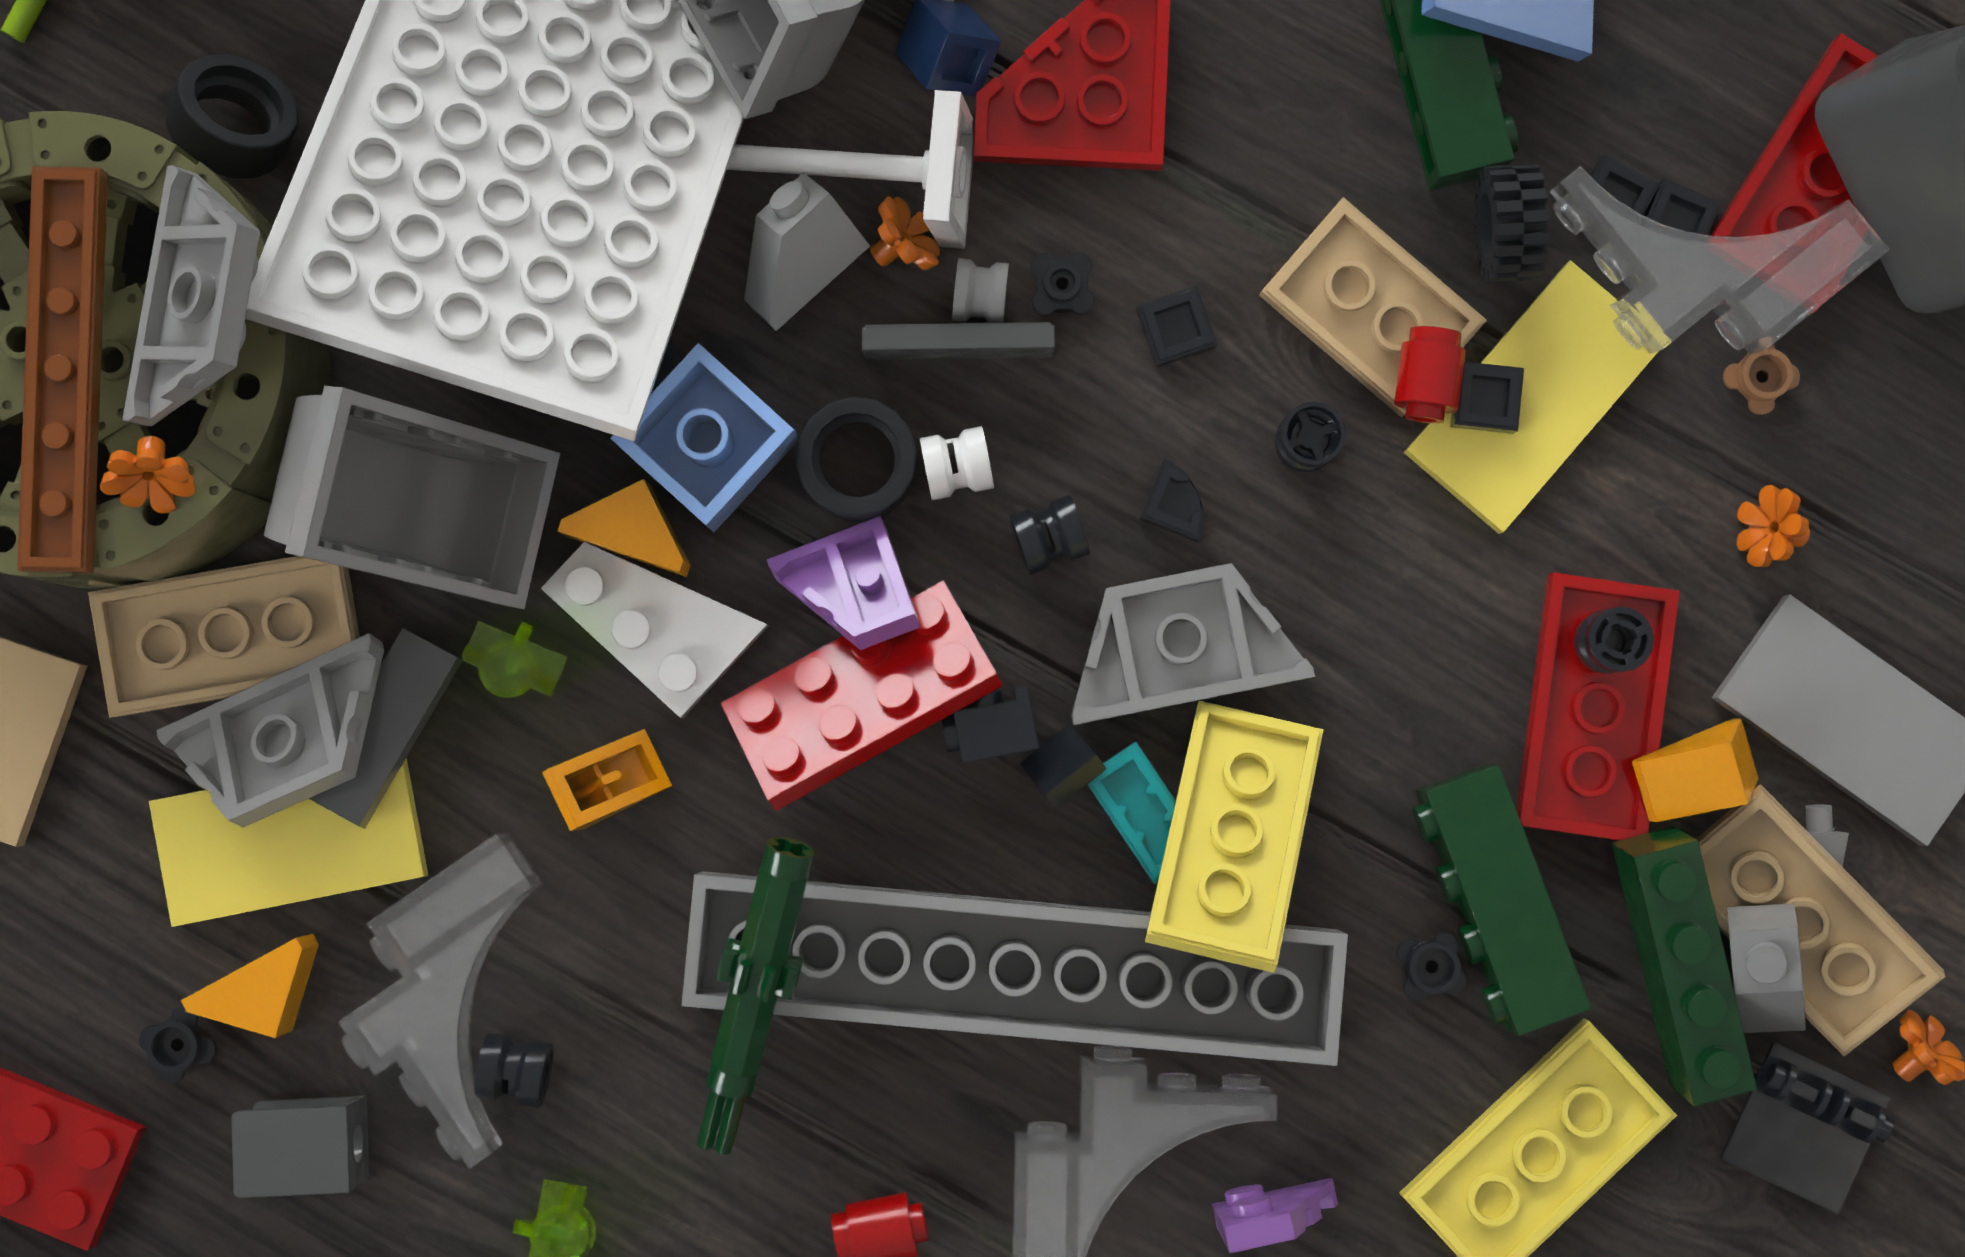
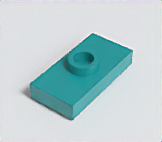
M1134 742L1105 761L1103 764L1107 769L1087 785L1152 883L1156 884L1160 875L1176 800L1137 742Z

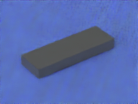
M1051 322L865 325V327H862V351L865 360L1052 358L1055 349V329Z
M402 628L380 666L356 777L309 799L365 829L462 661L458 657Z

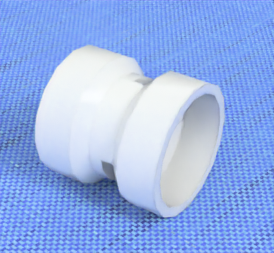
M982 426L965 429L959 437L947 440L940 435L920 438L931 500L951 497L956 489L966 487L974 492L994 489ZM954 454L958 473L955 474L952 473L949 455Z

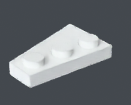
M586 542L541 587L549 597L680 718H684L769 626Z

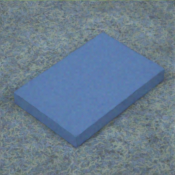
M1422 0L1421 15L1578 62L1592 54L1594 0Z

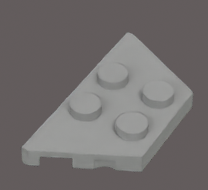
M173 165L167 166L122 418V421L143 426H153L237 367L239 351L246 338L245 316L250 287L258 269L256 253L260 230L197 173Z
M1232 563L1109 587L1104 592L1071 714L1072 724L1077 725L1315 677L1314 668L1306 658L1301 656L1280 629L1281 625L1270 611L1261 605L1251 592L1248 583Z
M368 633L156 730L157 737L165 747L173 750L187 766L185 771L197 785L211 793L212 802L228 821L244 828L356 777L383 658V643Z

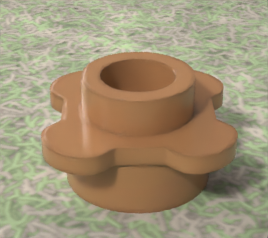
M1757 339L1751 342L1748 346V354L1738 364L1728 365L1723 372L1725 386L1729 389L1738 390L1748 400L1749 410L1757 415L1771 412L1775 407V400L1787 390L1796 388L1800 381L1798 368L1792 365L1788 357L1776 350L1774 344L1767 339ZM1758 371L1766 374L1767 379L1764 383L1756 379Z

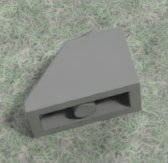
M804 172L794 181L778 188L772 195L769 204L756 215L744 300L775 331L783 326L870 247L831 194Z
M1794 903L1727 907L1735 998L1743 1032L1806 1030L1799 933Z

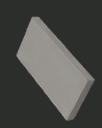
M1791 594L1782 596L1712 696L1713 700L1741 718L1919 846L1929 845L1965 793V718Z

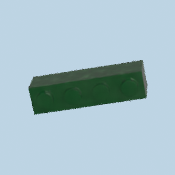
M1379 0L1429 192L1477 180V178H1480V170L1484 167L1510 165L1514 160L1513 153L1518 150L1517 130L1513 118L1509 114L1503 116L1497 92L1502 90L1500 65L1494 54L1487 55L1482 33L1421 15L1422 0Z
M1485 764L1415 790L1420 805L1413 807V815L1423 840L1426 843L1435 842L1443 865L1435 868L1437 880L1447 902L1451 904L1457 901L1466 925L1458 928L1459 938L1471 964L1480 962L1489 986L1481 988V996L1492 1022L1495 1025L1503 1023L1505 1030L1521 1036L1592 1009L1500 765Z
M1672 826L1612 842L1670 1086L1694 1107L1757 1090L1699 841Z

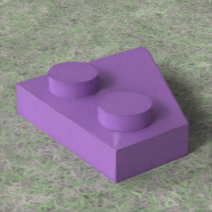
M881 516L767 559L769 568L776 581L860 650L921 627L887 528Z
M1332 1178L1264 1192L1263 1186L1259 1184L1241 1186L1226 1191L1224 1193L1226 1201L1212 1203L1217 1230L1229 1253L1294 1240L1306 1231V1227L1315 1224L1322 1218L1321 1209L1335 1208L1338 1205Z

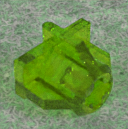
M478 621L471 640L466 645L461 656L463 657L462 661L479 667V677L484 687L490 693L502 698L518 697L531 689L552 697L568 657L530 642L536 628L533 625L522 622L516 635H512Z
M550 1179L543 1180L535 1220L516 1219L513 1233L530 1237L529 1257H584L592 1249L596 1239V1224L592 1215L584 1208L588 1186Z

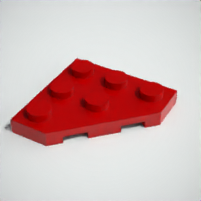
M1084 0L1064 19L1061 17L1027 47L1023 55L998 78L995 76L976 93L973 162L1161 171L1164 158L1171 0Z

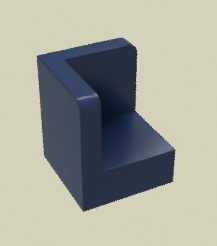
M915 0L898 42L896 53L926 89L961 92L962 95L976 97V93L983 88L1002 41L969 5L945 0Z

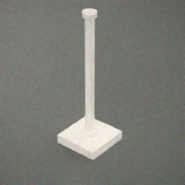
M935 90L930 149L925 150L924 157L735 144L727 170L800 175L804 172L806 175L922 182V187L925 190L923 221L938 245L944 248L965 249L973 168L975 121L961 92Z

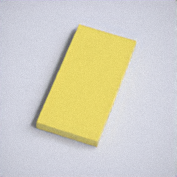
M1570 260L1481 362L1483 364L1524 368L1518 431L1514 434L1453 428L1450 427L1452 413H1445L1443 423H1428L1403 453L1493 530L1501 534L1510 526L1654 358L1666 341Z
M1198 701L1145 942L1267 972H1275L1324 729Z
M407 758L365 829L310 799H306L244 828L228 821L212 802V796L208 790L149 801L171 927L429 876Z
M1583 1018L1399 1193L1458 1257H1528L1677 1115L1589 1020Z

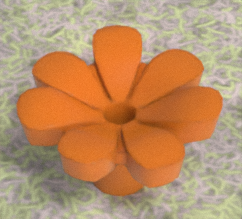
M887 196L878 206V212L883 223L878 228L881 239L870 247L874 260L885 267L900 256L907 265L914 262L922 270H928L939 264L937 257L940 255V249L935 240L924 235L929 229L923 221V212L919 211L911 217L910 208L902 198L895 197L892 199L890 196Z
M145 436L138 440L137 455L125 450L113 452L107 464L109 471L104 473L100 484L101 491L106 495L121 493L120 502L128 507H140L144 504L146 498L150 499L151 507L157 513L173 512L176 509L174 495L190 497L195 493L196 488L194 477L189 474L187 462L180 456L164 459L165 442L155 436Z
M1766 485L1759 493L1760 506L1750 502H1743L1737 511V519L1749 525V529H1745L1738 534L1737 547L1740 551L1748 552L1747 562L1754 567H1769L1772 560L1785 561L1794 553V547H1802L1809 540V520L1797 514L1801 502L1800 497L1788 488L1780 490L1773 485Z
M1907 1010L1899 1020L1901 1023L1899 1029L1901 1036L1908 1041V1050L1892 1062L1896 1073L1907 1082H1911L1925 1070L1930 1071L1934 1078L1943 1085H1948L1955 1080L1959 1082L1965 1079V1062L1961 1061L1963 1057L1960 1051L1952 1042L1941 1040L1945 1034V1028L1941 1022L1931 1015L1923 1022L1915 1011Z

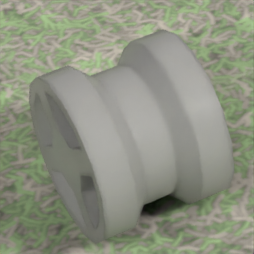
M958 258L952 322L965 323L971 317L984 318L987 323H1003L1009 263L996 262L988 268L976 266L971 259Z

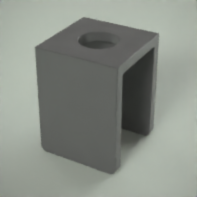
M367 1095L260 1100L253 1105V1110H239L232 1114L233 1192L238 1198L350 1193L370 1179Z

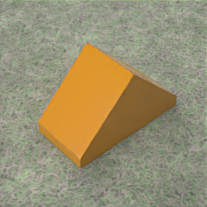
M644 479L561 519L557 530L569 538L586 542L601 549L687 577L691 566L653 487Z
M1732 718L1632 761L1647 816L1651 822L1666 821L1747 805L1758 781L1757 771L1741 718Z
M645 729L542 772L570 831L586 829L672 786Z
M314 934L297 937L184 998L181 1002L188 1013L269 1037L277 1038L292 1032L319 944Z

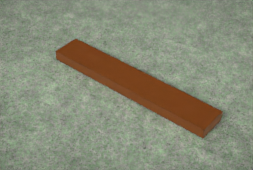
M32 166L17 571L94 574L108 173L98 167Z

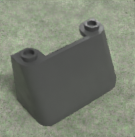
M1965 25L1904 40L1831 84L1821 93L1815 107V120L1819 133L1894 289L1905 307L1916 313H1941L1965 306Z

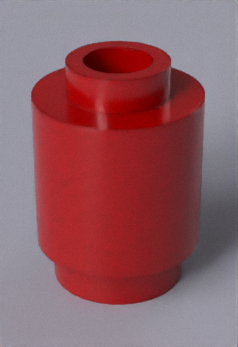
M1415 326L1410 328L1409 341H1405L1401 345L1394 405L1406 409V419L1422 423H1443L1445 413L1458 412L1466 349L1460 347L1462 334L1459 331L1435 326Z
M907 1192L846 1204V1211L831 1214L833 1237L838 1257H919L918 1243L929 1241L922 1202L910 1204Z

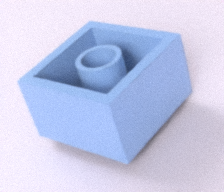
M698 343L650 395L635 441L613 435L610 439L710 530L715 532L798 442L799 436L788 423Z

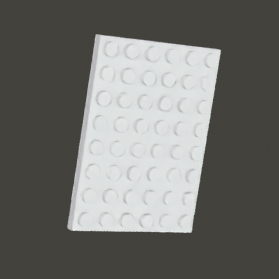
M365 0L258 261L257 273L250 287L245 319L635 441L744 116L678 0ZM697 4L699 8L708 10L706 6Z

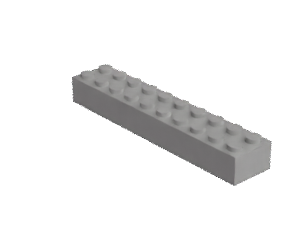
M705 871L694 874L681 1006L724 1010L731 983L716 979L722 951L726 949L729 938L742 940L757 876ZM808 881L789 955L803 958L797 987L794 989L791 1000L778 996L773 1015L1337 1066L1348 934L1338 929L1285 924L1278 964L1275 972L1272 973L1145 942L1151 912Z

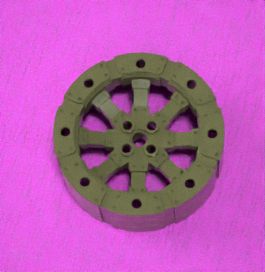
M72 111L29 112V119L7 122L0 117V277L5 283L1 288L10 306L9 311L0 310V428L8 424L15 426L23 423L29 240L21 230L24 224L13 205L31 199L32 166L98 167L108 173L98 443L106 445L110 455L117 450H125L137 455L138 440L145 436H152L147 426L122 421L146 283L140 285L137 282L125 287L126 273L122 272L128 225H133L138 204L159 214L167 166L173 165L197 173L260 230L256 253L258 261L274 222L252 201L202 162H198L178 145L142 127L106 116ZM245 319L246 338L239 351L237 367L190 399L197 401V404L207 408L199 425L197 436L186 450L177 455L182 457L189 466V474L194 477L195 493L190 497L174 495L176 509L173 512H169L168 519L158 526L150 524L156 520L158 515L151 507L150 499L146 498L144 504L137 508L123 505L120 502V497L96 505L94 574L17 571L20 465L15 482L8 481L0 496V573L76 588L104 590L123 587L133 583L185 576L214 563L235 550L267 523L295 400L300 396L322 395L324 386H330V346ZM241 377L248 380H259L260 390L254 398L244 400L238 396L236 391ZM4 530L14 531L16 535L14 547L7 552L3 551L2 536Z

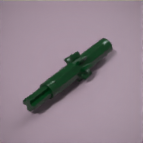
M786 837L768 839L742 940L728 939L726 949L722 951L716 976L718 981L730 982L731 984L707 1078V1086L710 1088V1093L697 1145L703 1150L714 1149L720 1155L731 1153L745 1099L753 1093L778 996L788 1000L792 999L803 963L802 957L789 955L810 874L814 850L809 845L795 839Z

